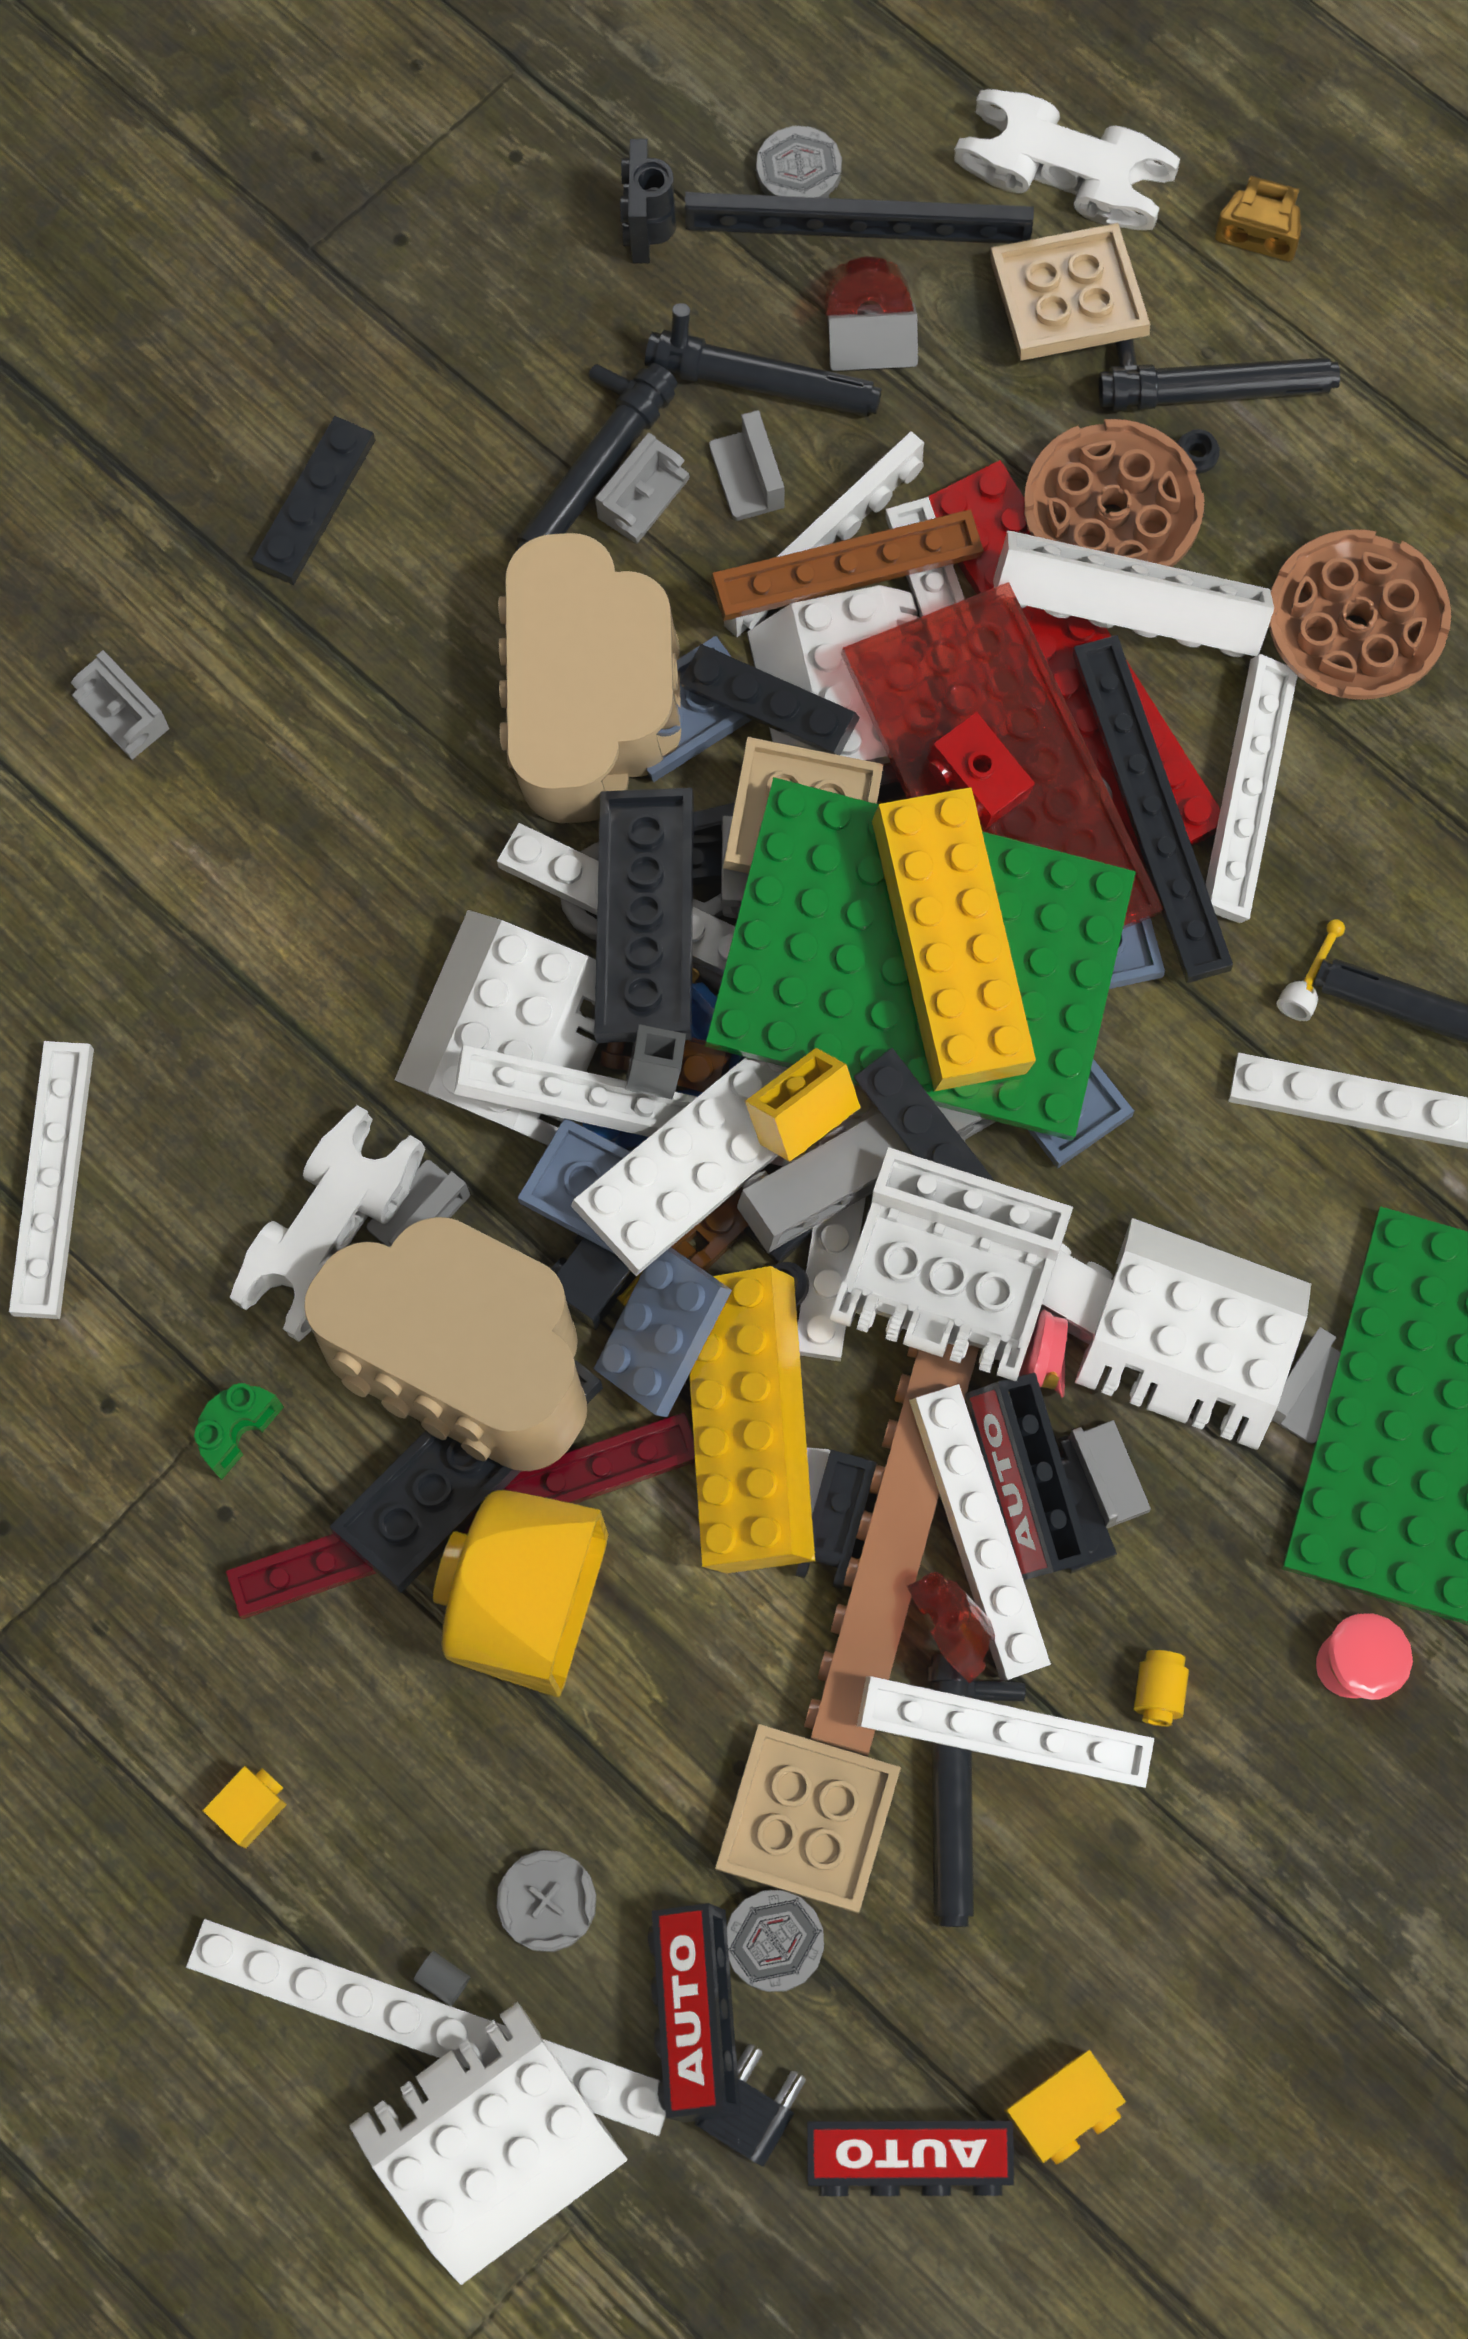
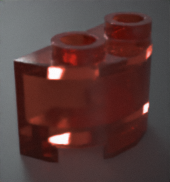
M864 256L840 264L833 271L832 278L827 284L824 300L826 316L857 314L860 305L866 301L879 303L883 313L914 312L906 278L895 263L883 258Z
M937 1572L928 1573L922 1579L907 1585V1588L919 1611L923 1615L929 1613L935 1628L931 1631V1634L943 1657L970 1683L986 1667L982 1660L989 1649L990 1640L995 1641L992 1621L956 1582L946 1579Z

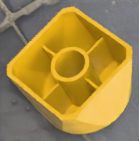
M495 1490L488 1494L472 1522L468 1535L456 1531L452 1533L438 1569L433 1602L447 1606L442 1631V1652L445 1658L467 1668L560 1698L607 1545L608 1532L601 1510L506 1490Z

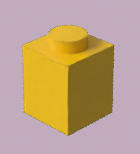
M244 1766L203 1811L238 1845L247 1848L287 1804L278 1796L283 1787L265 1769L261 1768L255 1774Z

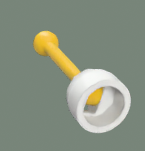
M1333 919L1327 924L1328 934L1304 981H1294L1288 984L1282 991L1276 1004L1278 1009L1286 1016L1298 1021H1308L1311 1019L1318 1002L1317 992L1312 987V984L1320 970L1323 959H1326L1335 939L1342 936L1345 932V925L1341 920Z

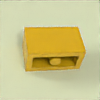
M818 1048L812 1050L745 1100L760 1145L789 1162L805 1152L812 1144L861 1108L847 1064Z
M1087 2050L1004 2111L1010 2120L1013 2121L1014 2126L1039 2162L1044 2163L1051 2158L1055 2165H1058L1080 2148V2145L1075 2140L1091 2127L1098 2135L1118 2121L1122 2116L1117 2111V2108L1126 2101L1092 2052Z

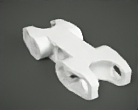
M981 90L977 98L976 113L985 122L1001 130L1002 134L993 139L960 138L955 148V162L991 186L1012 193L1026 192L1032 180L1076 194L1074 208L1083 217L1103 225L1118 223L1119 227L1153 230L1157 221L1159 207L1151 199L1135 191L1131 185L1141 180L1162 183L1174 181L1180 158L1174 153L1152 141L1144 134L1120 126L1106 128L1101 140L1059 126L1057 122L1060 115L1055 106L1043 99L1025 93ZM991 105H995L1001 109L994 108ZM1154 161L1160 162V163H1162L1164 166L1159 165L1158 163H1156V162H1154Z
M358 1105L323 1136L308 1159L303 1177L317 1187L290 1228L287 1229L275 1221H271L263 1227L247 1250L243 1265L230 1295L231 1300L236 1305L247 1310L255 1305L270 1288L281 1285L292 1287L295 1297L291 1309L286 1316L283 1329L290 1337L297 1341H301L312 1330L306 1318L304 1308L305 1296L312 1280L333 1254L349 1246L368 1216L382 1224L388 1223L394 1217L409 1194L413 1178L425 1152L422 1142L410 1135L405 1140H402L387 1157L376 1160L363 1157L361 1150L370 1131L373 1119L369 1116L367 1110Z

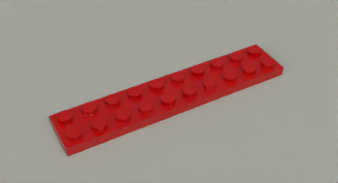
M999 460L928 496L936 518L971 509L984 552L980 558L960 562L958 565L1087 773L1098 775L1109 784L1112 791L1110 810L1145 865L1073 657L1075 646L1111 637V634L1107 628L1096 626L1085 618L1071 615L1068 618H1059L1048 614L1044 609L1031 606L1014 608L1004 604L1000 599L994 598L993 579L1007 530L1031 535L1025 517L1024 496L1002 461ZM1127 661L1191 846L1216 834L1221 809Z

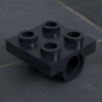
M630 139V157H621L622 184H624L623 195H621L620 199L623 246H631L633 264H650V244H661L668 241L676 230L673 172L664 161L649 158L648 139Z

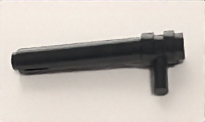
M684 303L676 304L673 307L671 331L665 329L662 333L652 331L649 337L645 355V366L648 367L651 363L659 364L669 372L680 374V379L692 382L704 379L867 417L868 413L877 414L882 388L875 387V382L706 344L705 338L689 335L690 308Z
M1133 339L1116 342L1119 366H1112L1109 371L1099 373L1098 393L1101 408L1111 407L1113 412L1126 411L1127 406H1137L1139 410L1155 409L1156 404L1327 394L1331 392V389L1339 387L1340 367L1337 361L1331 362L1330 358L1326 357L1155 368L1153 364L1137 365Z
M651 363L647 368L640 369L635 377L629 380L599 364H595L589 372V379L620 395L615 403L617 408L517 537L518 545L515 548L516 551L534 538L551 534H566L642 432L651 429L658 420L660 408H667L674 399V390L678 383L667 369L659 364Z
M1334 958L1333 962L1323 959L1314 985L1323 988L1322 993L1468 1044V1004Z
M933 1654L932 1666L927 1667V1683L932 1684V1690L981 1701L1024 1702L1026 1687L1024 1682L976 1681V1667L971 1666V1655ZM932 1742L934 1916L939 1917V1927H969V1917H974L972 1751Z

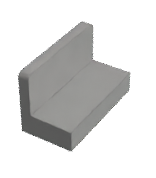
M914 303L827 307L830 366L832 370L915 367L918 364L917 312Z
M759 410L743 414L741 433L710 442V451L732 518L735 521L785 508L784 485Z
M426 1160L416 1171L409 1194L394 1217L386 1224L372 1219L368 1223L367 1229L381 1243L391 1247L396 1238L406 1228L418 1221L435 1217L451 1218L470 1197L467 1185L452 1171L447 1175L432 1161Z
M1321 1327L1314 1334L1289 1373L1278 1407L1272 1418V1421L1309 1444H1314L1317 1440L1340 1354L1338 1350L1331 1347L1336 1337Z
M1114 1420L1084 1432L1082 1427L1072 1430L1069 1438L1106 1528L1149 1513L1151 1510Z

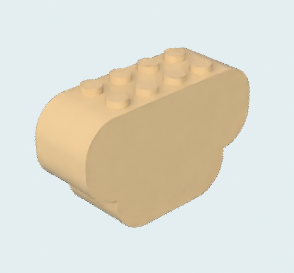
M576 533L544 535L528 541L515 552L507 567L506 596H501L498 600L500 623L505 624L506 638L499 639V657L501 666H506L507 680H500L499 683L501 707L506 708L507 722L500 723V743L502 750H507L508 766L514 770L526 803L537 815L556 823L589 822L600 819L601 791L627 790L629 777L648 775L647 768L660 763L665 756L677 749L681 738L680 715L677 707L678 705L681 708L680 671L678 672L677 660L680 658V647L671 615L669 599L664 589L654 579L638 572H615L613 560L607 549L600 542L589 536ZM680 726V730L671 736L657 735L661 729Z
M435 1217L418 1221L406 1228L396 1238L391 1247L380 1243L361 1242L342 1248L325 1262L309 1285L304 1302L306 1318L328 1366L334 1374L342 1379L343 1385L360 1397H366L367 1394L378 1398L381 1400V1404L397 1417L404 1419L409 1415L421 1421L422 1427L427 1432L441 1440H445L449 1436L462 1443V1448L472 1457L480 1461H486L487 1458H490L503 1466L519 1471L538 1470L559 1460L568 1451L583 1428L587 1416V1401L574 1361L577 1350V1332L570 1315L562 1283L558 1276L543 1263L460 1221L445 1217Z

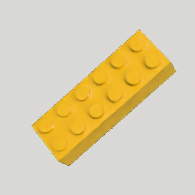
M972 787L879 804L872 824L934 1092L1027 1074L1036 1062Z
M772 1266L713 1276L732 1291L689 1373L702 1567L728 1574L815 1561L794 1277Z

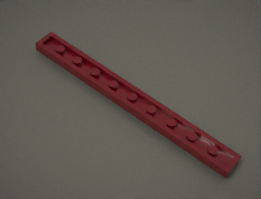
M684 1412L565 1453L559 1460L547 1467L533 1471H521L503 1490L577 1504L695 1463L694 1437ZM472 1522L461 1533L468 1535ZM334 1534L226 1571L236 1607L242 1619L377 1573Z

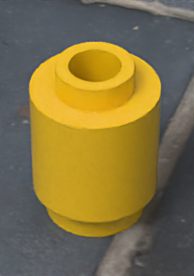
M1149 1650L1146 1652L1145 1661L1141 1662L1139 1666L1134 1711L1143 1715V1722L1156 1726H1171L1173 1719L1183 1718L1189 1670L1184 1667L1185 1656L1164 1650Z

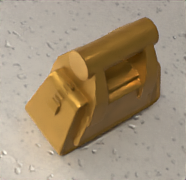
M1250 175L1246 191H1237L1221 211L1215 233L1216 241L1284 261H1292L1295 257L1301 234L1300 208L1295 205L1299 189Z

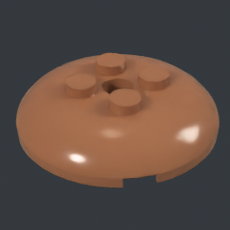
M1105 419L1104 424L1092 425L1081 429L1079 425L1060 434L1042 450L1027 478L1024 511L1032 536L1173 567L1186 555L1198 535L1204 513V493L1201 491L1194 463L1187 453L1169 436L1138 422ZM1113 504L1122 510L1107 514L1103 506Z
M1342 530L1320 536L1308 542L1293 553L1284 563L1271 590L1274 611L1269 623V629L1280 656L1288 667L1307 684L1322 692L1340 698L1356 700L1377 699L1409 688L1422 679L1435 665L1445 647L1450 631V600L1443 580L1437 570L1426 557L1404 541L1400 545L1389 539L1375 536L1376 531ZM1352 615L1359 616L1366 621L1367 625L1355 624L1351 620H1347L1346 617Z

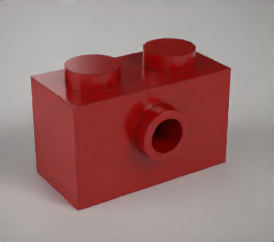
M975 712L933 743L927 757L930 761L928 764L929 769L941 785L946 786L948 784L952 790L972 787L980 825L984 830L1026 800L1035 786V782L978 712Z

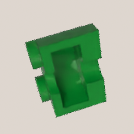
M238 1383L232 1385L229 1389L223 1390L207 1403L198 1419L194 1437L198 1444L200 1455L222 1480L244 1455L239 1448L241 1436L249 1430H258L263 1433L284 1406L275 1394L258 1386Z

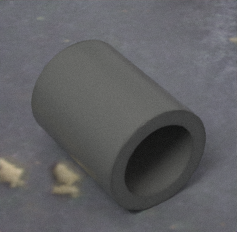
M432 1951L421 1965L414 1977V1981L449 2006H452L467 1986L471 1976L435 1951Z

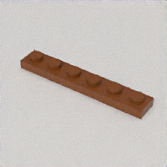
M970 509L712 573L711 581L723 621L786 606L794 602L819 598L980 558L984 550Z

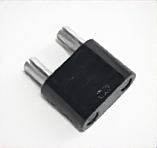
M748 2044L738 2060V2075L755 2045ZM757 2048L740 2079L738 2078L741 2116L695 2121L694 2124L764 2167L795 2114L789 2109L806 2079L803 2075L800 2076L784 2105H781V2102L798 2072H790L775 2100L747 2084L746 2081L763 2054L760 2048Z

